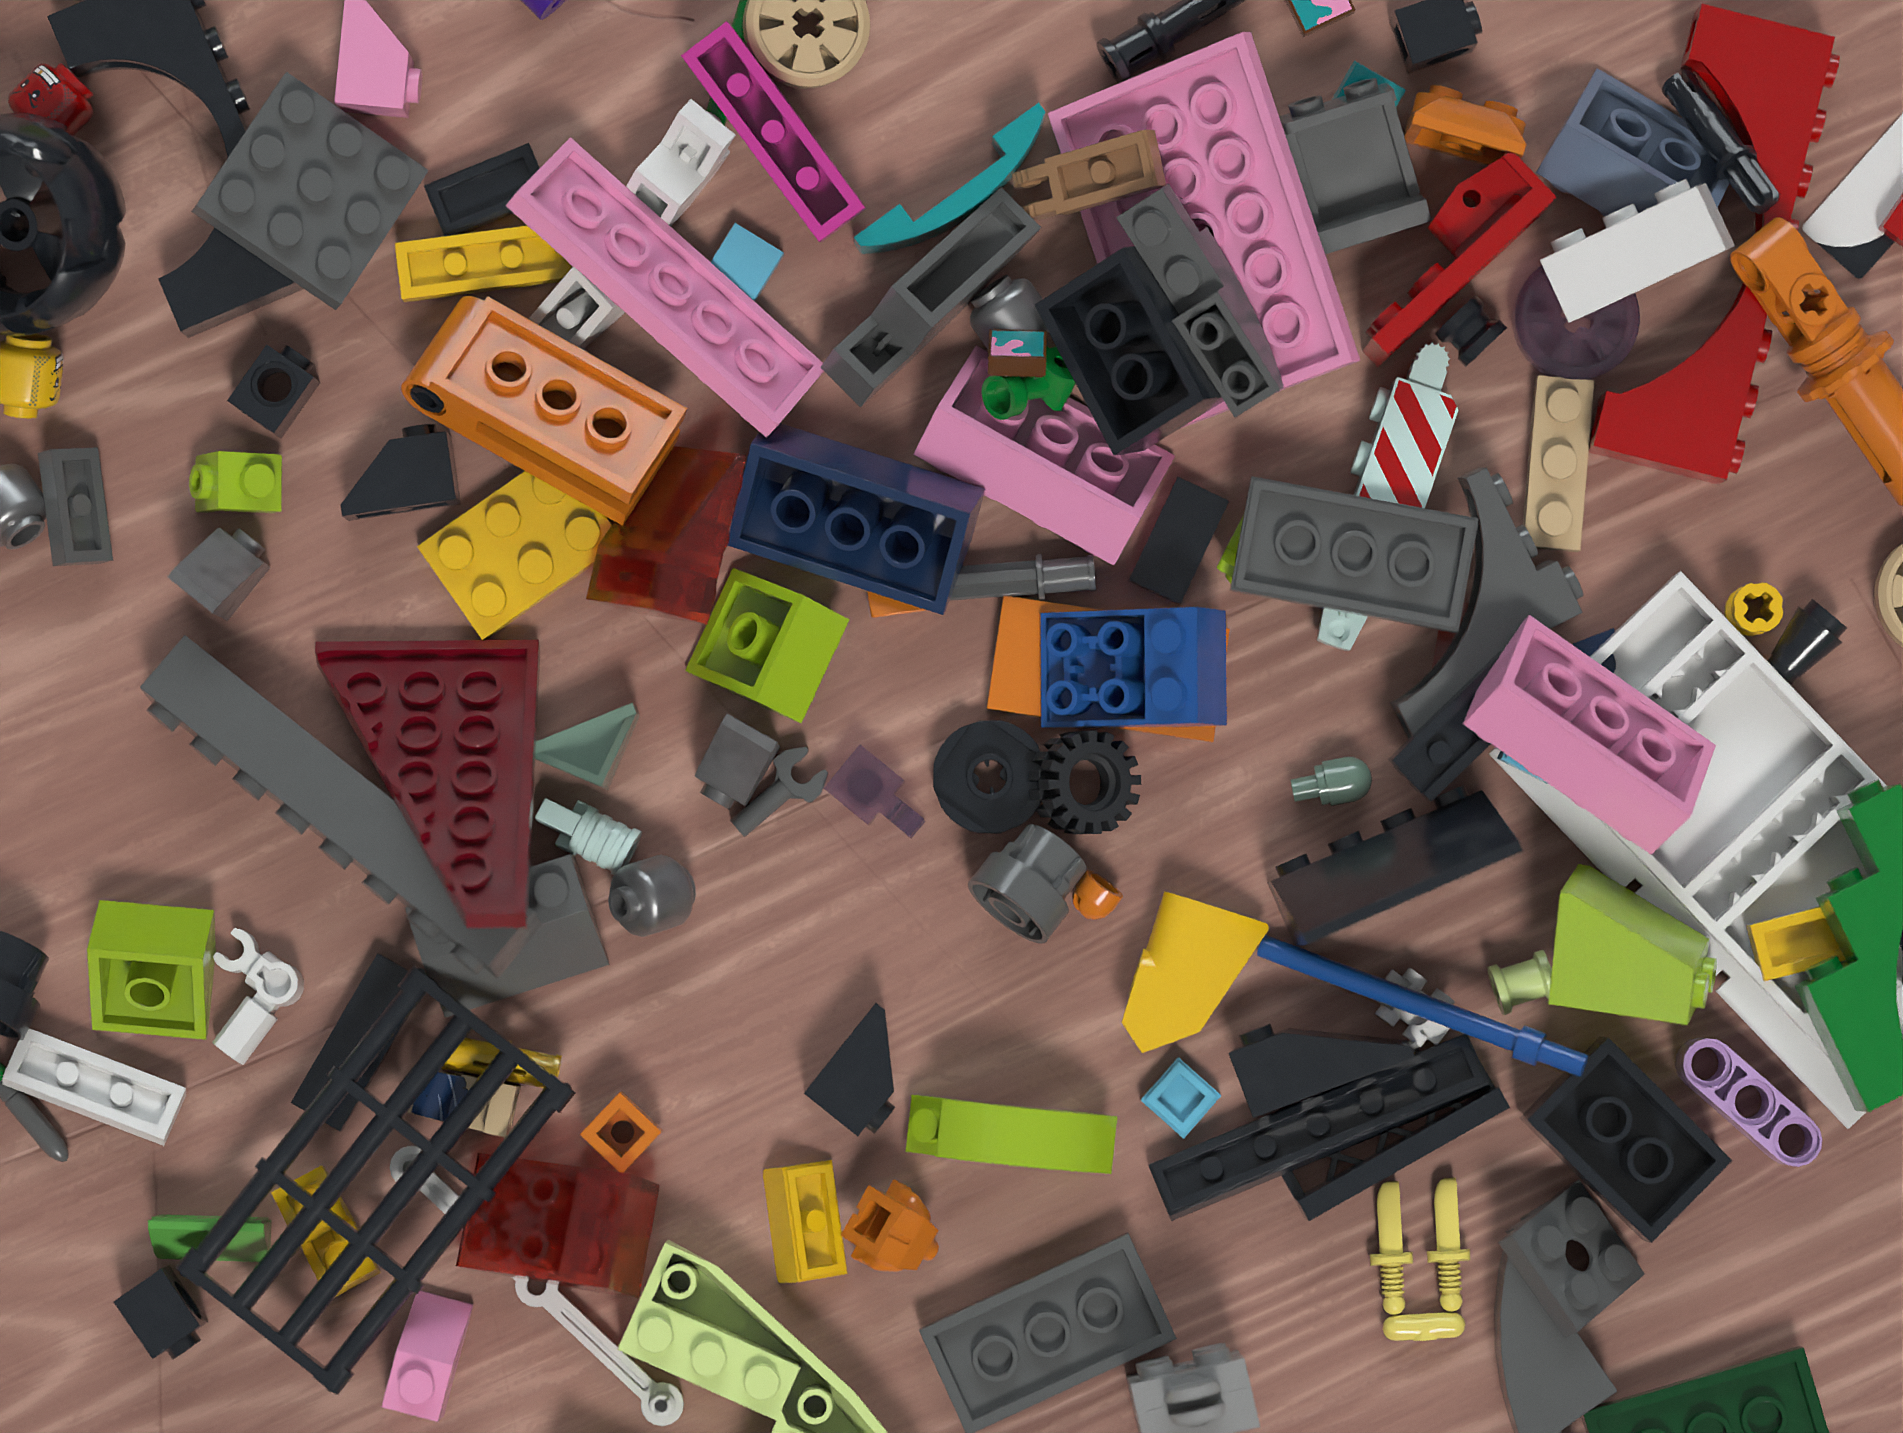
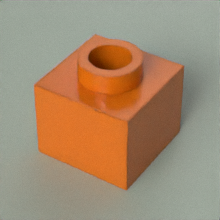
M621 1091L580 1135L613 1167L623 1174L664 1130ZM618 1121H627L633 1126L634 1136L627 1143L618 1142L613 1136L612 1130Z

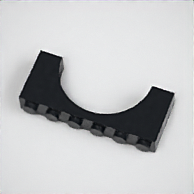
M84 0L47 16L67 65L78 78L106 70L127 69L154 73L180 84L197 96L212 113L221 131L227 158L247 130L242 113L251 110L249 102L239 80L236 78L228 82L219 61L227 59L229 56L217 28L213 26L205 29L197 10L207 6L205 0ZM216 228L213 229L205 243L190 259L174 271L158 278L179 330L187 338L304 289Z

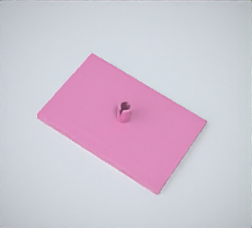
M1241 32L1048 113L1061 154L1140 130H1155L1166 185L1169 183L1198 230L1202 231L1206 227L1209 229L1237 276L1255 311L1275 358L1284 385L1279 391L1360 361L1251 32ZM1159 189L1080 211L1097 264L1123 247L1134 246L1116 217ZM1223 401L1183 427L1229 411L1230 409Z

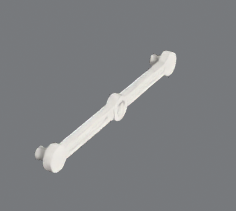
M417 1146L403 1147L392 1157L390 1172L395 1182H397L421 1151ZM434 1172L420 1189L444 1214L459 1197ZM476 1212L462 1231L516 1281L515 1289L520 1300L528 1306H543L641 1399L642 1413L649 1422L654 1425L666 1426L678 1420L684 1409L683 1394L671 1383H656L626 1353L617 1350L618 1346L558 1290V1276L552 1268L544 1264L529 1263ZM533 1276H541L546 1281V1290L541 1295H534L528 1290V1281Z

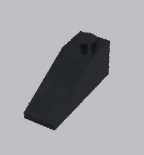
M1270 1023L1239 1035L1242 1046L1233 1049L1228 1054L1254 1118L1412 1059L1420 1053L1416 1041L1294 1028H1287L1274 1033Z

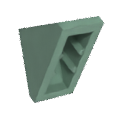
M633 703L627 704L536 741L535 760L608 790L640 715L636 706Z

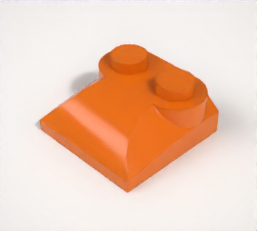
M1431 85L1428 93H1416L1411 114L1404 130L1406 143L1485 166L1490 165L1507 153H1514L1520 159L1524 155L1526 142L1523 139L1526 123L1516 118L1518 109L1496 101H1485L1484 106L1462 100L1463 94L1461 92L1439 85Z

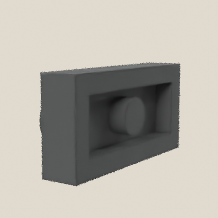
M98 448L50 449L38 453L53 566L89 565L113 561Z

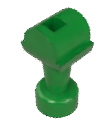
M1046 345V376H989L982 385V400L987 411L999 420H1005L1021 414L1025 410L1028 400L1041 398L1054 411H1061L1076 383L1057 347L1049 348Z

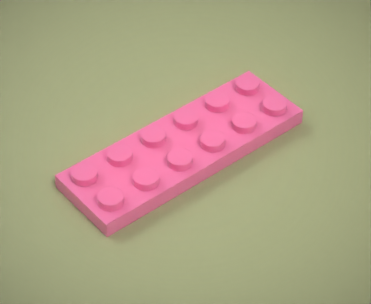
M571 137L506 204V207L517 215L529 228L535 231L574 268L608 296L614 304L626 312L654 337L659 344L663 345L766 438L824 372L820 368L823 364L821 360Z

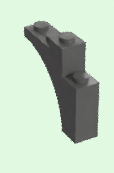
M1476 468L1458 477L1471 517L1479 518L1475 537V568L1472 590L1467 609L1459 626V631L1455 634L1448 649L1433 669L1408 692L1390 702L1407 739L1416 733L1499 651L1503 652L1522 622L1529 615L1551 629L1583 613L1577 599L1583 597L1584 594L1573 570L1569 566L1561 569L1558 561L1547 560L1534 566L1531 558L1538 555L1535 543L1523 524L1515 527L1506 508L1513 504L1511 494L1500 474L1496 473L1490 476L1487 468Z

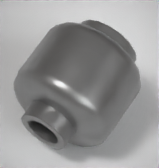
M1004 275L985 287L971 300L975 308L970 315V325L987 349L989 347V329L1039 330L1048 332L1035 307V304L1043 298L1028 279L1020 278L1012 281L1008 275Z
M6 464L0 466V547L5 546L7 549L13 550L29 544L43 532L46 526L44 522L46 512L43 493L28 471L17 464Z
M657 855L619 868L611 881L608 904L611 914L619 921L623 928L633 935L645 937L682 925L691 914L696 897V889L693 878L686 868L671 857Z

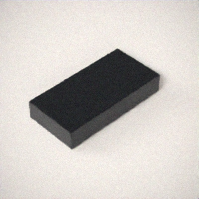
M527 143L424 185L444 236L465 234L514 214L506 207V204L540 167L530 143Z
M1177 477L1128 581L1180 605L1229 500Z

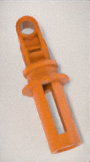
M1774 218L1731 253L1730 261L1732 267L1742 282L1753 292L1766 311L1770 321L1777 327L1788 343L1787 354L1792 362L1801 363L1803 370L1807 371L1808 377L1797 390L1801 399L1804 402L1814 401L1817 398L1826 399L1899 506H1903V388L1883 360L1885 352L1891 348L1894 340L1887 331H1880L1871 335L1864 332V328L1859 324L1861 316L1855 307H1847L1836 292L1834 285L1827 279L1808 251V247L1801 234L1786 220ZM1818 289L1820 293H1815L1814 290ZM1787 311L1789 315H1784L1782 312Z

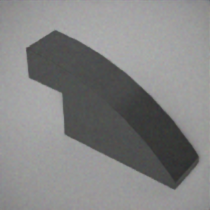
M1001 187L895 282L872 314L831 351L820 368L861 408L930 343L1000 273L1042 227Z
M1503 1250L1498 1268L1494 1304V1335L1500 1387L1514 1433H1562L1561 1430L1616 1393L1617 1389L1577 1332L1566 1338L1563 1337Z

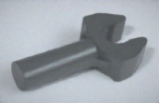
M801 747L785 750L774 758L773 763L777 768L775 782L730 819L744 837L789 799H804L807 803H812L821 795L828 777L826 770L820 771L809 782L804 784L797 783L792 778V768L809 753L808 748Z

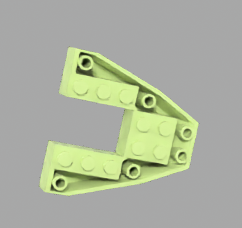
M669 1239L665 1242L617 1350L776 1420L771 1433H888L846 1383L718 1266Z

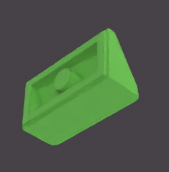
M171 1214L153 1216L152 1219L148 1220V1232L155 1256L159 1259L181 1260L191 1246L197 1248L221 1216ZM250 1217L216 1261L260 1262L271 1248L272 1220H268V1217Z

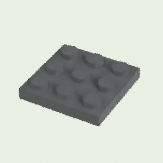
M286 72L191 212L336 310L354 286L429 170Z

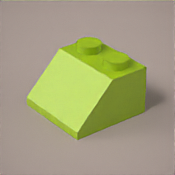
M733 568L685 671L765 709L802 723L850 619L802 594Z
M99 900L87 947L92 1030L206 1040L209 1029L215 965L213 956L216 953L214 910Z

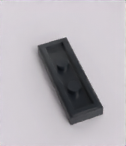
M377 953L293 1097L291 1104L304 1111L330 1079L327 1075L334 1065L339 1068L399 992L400 988L397 985L407 974L408 969ZM405 1022L357 1081L365 1089L368 1088ZM348 1093L325 1123L340 1132L343 1131L359 1100Z

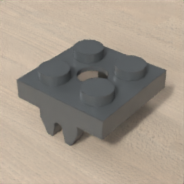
M1580 1180L1567 1185L1549 1201L1520 1218L1521 1221L1505 1231L1507 1235L1498 1242L1564 1338L1580 1331L1645 1275ZM1569 1240H1576L1586 1248L1590 1260L1586 1271H1577L1567 1262L1565 1251L1566 1243Z

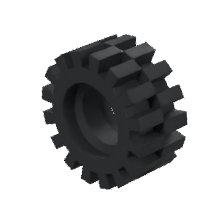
M1094 730L1065 732L1059 734L1060 738H1051L1043 744L1048 751L1037 752L1033 761L1040 764L1041 767L1040 770H1030L1028 780L1038 781L1039 789L1029 790L1031 800L1042 801L1043 804L1035 810L1040 818L1051 817L1047 825L1055 830L1064 829V833L1102 834V831H1112L1118 828L1119 825L1116 821L1128 820L1132 812L1126 808V805H1137L1140 795L1130 792L1131 785H1141V775H1130L1129 769L1139 764L1135 756L1123 755L1129 749L1123 741H1113L1115 735ZM1082 760L1089 761L1095 765L1100 776L1099 794L1088 805L1077 802L1073 798L1069 786L1071 770Z

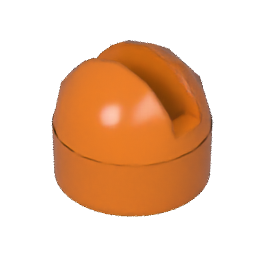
M1086 870L1075 885L1072 894L1074 907L1086 919L1092 920L1105 918L1123 898V894L1119 889L1091 870Z

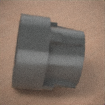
M1029 824L1014 843L1009 842L1001 853L992 852L968 882V888L976 901L1005 927L1029 941L1044 944L1069 913L1068 905L1064 899L1084 875L1087 867L1082 858L1058 836L1040 826Z

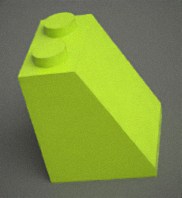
M1578 864L1560 892L1548 1004L1688 1025L1696 1007L1704 1008L1708 992L1712 993L1717 958L1707 957L1709 938L1593 867Z

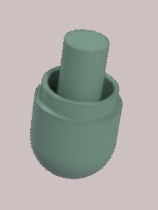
M1341 757L1322 761L1321 765L1314 766L1315 775L1290 779L1295 802L1320 797L1322 805L1331 804V806L1360 800L1368 793L1372 783L1370 769L1362 760L1355 757Z

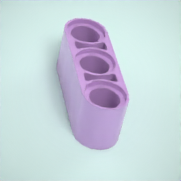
M1695 1038L1688 1040L1680 1047L1676 1054L1675 1067L1681 1080L1769 1158L1780 1164L1799 1167L1809 1164L1818 1156L1822 1146V1136L1815 1122L1726 1044L1717 1039ZM1708 1047L1717 1055L1718 1069L1711 1078L1701 1080L1693 1073L1691 1061L1695 1052L1701 1048ZM1751 1085L1761 1095V1108L1754 1116L1744 1118L1736 1110L1735 1097L1739 1090ZM1795 1123L1803 1130L1805 1142L1800 1152L1796 1155L1787 1156L1780 1149L1778 1143L1779 1134L1784 1127Z

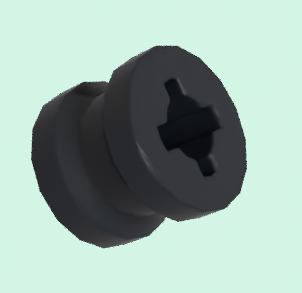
M1475 295L1434 335L1442 343H1451L1458 350V360L1467 367L1507 327L1500 319H1491L1484 312V303Z

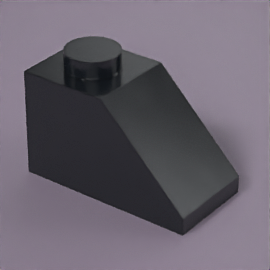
M422 424L403 428V438L388 440L341 503L342 517L352 521L460 505L461 500L451 436L446 431L437 432L436 424Z
M878 1003L874 1004L804 1092L807 1097L857 1137L865 1127L875 1134L896 1108L887 1100L894 1092L886 1012Z

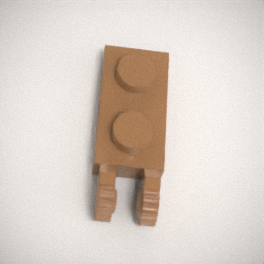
M1148 129L1045 158V163L1012 174L1014 187L1016 188L1035 187L1046 181L1050 183L1053 198L1031 202L1022 207L1035 221L1056 215H1069L1159 189L1166 185L1155 130Z

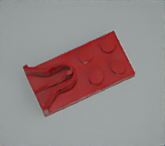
M1507 153L1471 177L1458 183L1432 220L1428 229L1456 260L1446 269L1438 262L1435 263L1407 292L1413 299L1408 305L1402 309L1395 301L1370 324V327L1365 332L1371 340L1363 352L1377 367L1384 363L1531 226L1556 199L1553 192L1520 157L1514 153ZM1463 198L1473 200L1475 207H1467L1463 202Z

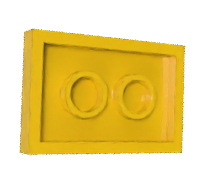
M524 471L419 544L417 548L480 638L487 640L620 547L624 542L606 516Z

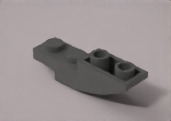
M1169 183L1116 217L1179 315L1172 320L1233 416H1239L1281 390L1284 385L1275 358L1255 311L1237 276L1209 229L1206 227L1202 231L1198 230Z

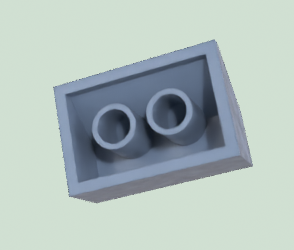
M1598 68L1595 70L1536 171L1537 174L1549 180L1556 189L1565 193H1571L1598 209L1604 217L1631 204L1635 205L1638 213L1659 204L1655 197L1656 192L1684 179L1687 180L1690 188L1706 183L1718 207L1729 185L1727 179L1720 180L1715 174L1717 165L1681 117Z

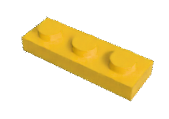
M528 226L394 243L401 299L403 302L560 282L572 268V265Z

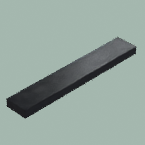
M1462 1034L1421 1051L1412 1059L1334 1087L1158 1160L1148 1166L1171 1221L1487 1091L1490 1089V1085L1469 1036Z

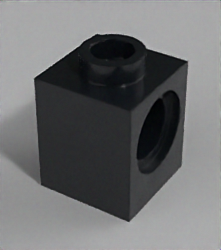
M1424 0L1394 10L1389 20L1408 74L1472 53L1478 43L1476 35L1482 33L1481 21L1472 1L1464 3L1463 0Z
M266 344L227 401L282 439L320 382L309 374L314 364L288 345H285L282 351L278 353ZM275 373L288 374L292 383L288 396L278 402L267 401L263 395V385L266 379Z
M169 1265L159 1269L113 1301L152 1359L166 1351L172 1360L201 1341L196 1330L208 1322Z

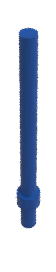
M1265 935L1260 942L1257 952L1258 957L1513 1052L1512 1058L1535 1066L1539 1061L1581 1077L1587 1064V1054L1546 1040L1547 1033L1525 1025L1522 1030L1268 935Z

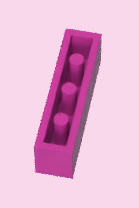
M728 21L681 55L818 242H823L867 209Z

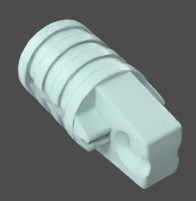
M545 798L535 819L539 823L560 833L555 843L557 847L573 855L579 854L589 862H595L597 866L610 870L612 875H615L619 868L629 864L641 839L642 831L636 828L630 829L625 824L614 821L613 818L606 814L598 813V809L580 800L577 801L571 811Z

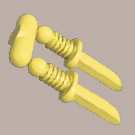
M1444 1178L1436 1186L1434 1208L1437 1251H1427L1428 1263H1440L1438 1265V1268H1440L1438 1274H1441V1276H1438V1279L1441 1280L1439 1282L1441 1286L1439 1291H1442L1440 1304L1444 1310L1449 1311L1442 1313L1397 1315L1405 1308V1300L1403 1298L1405 1290H1402L1404 1288V1284H1402L1404 1282V1278H1402L1404 1273L1401 1272L1403 1270L1401 1265L1413 1264V1252L1403 1253L1399 1181L1384 1182L1379 1188L1377 1195V1217L1380 1254H1370V1266H1383V1268H1380L1383 1271L1381 1283H1384V1285H1381V1288L1384 1289L1382 1291V1294H1384L1382 1305L1383 1309L1393 1316L1385 1319L1382 1329L1386 1338L1390 1340L1427 1341L1455 1338L1460 1336L1465 1330L1464 1318L1454 1312L1461 1307L1463 1301L1460 1294L1462 1281H1459L1461 1279V1275H1459L1461 1273V1269H1459L1461 1264H1458V1262L1470 1260V1249H1460L1456 1178Z

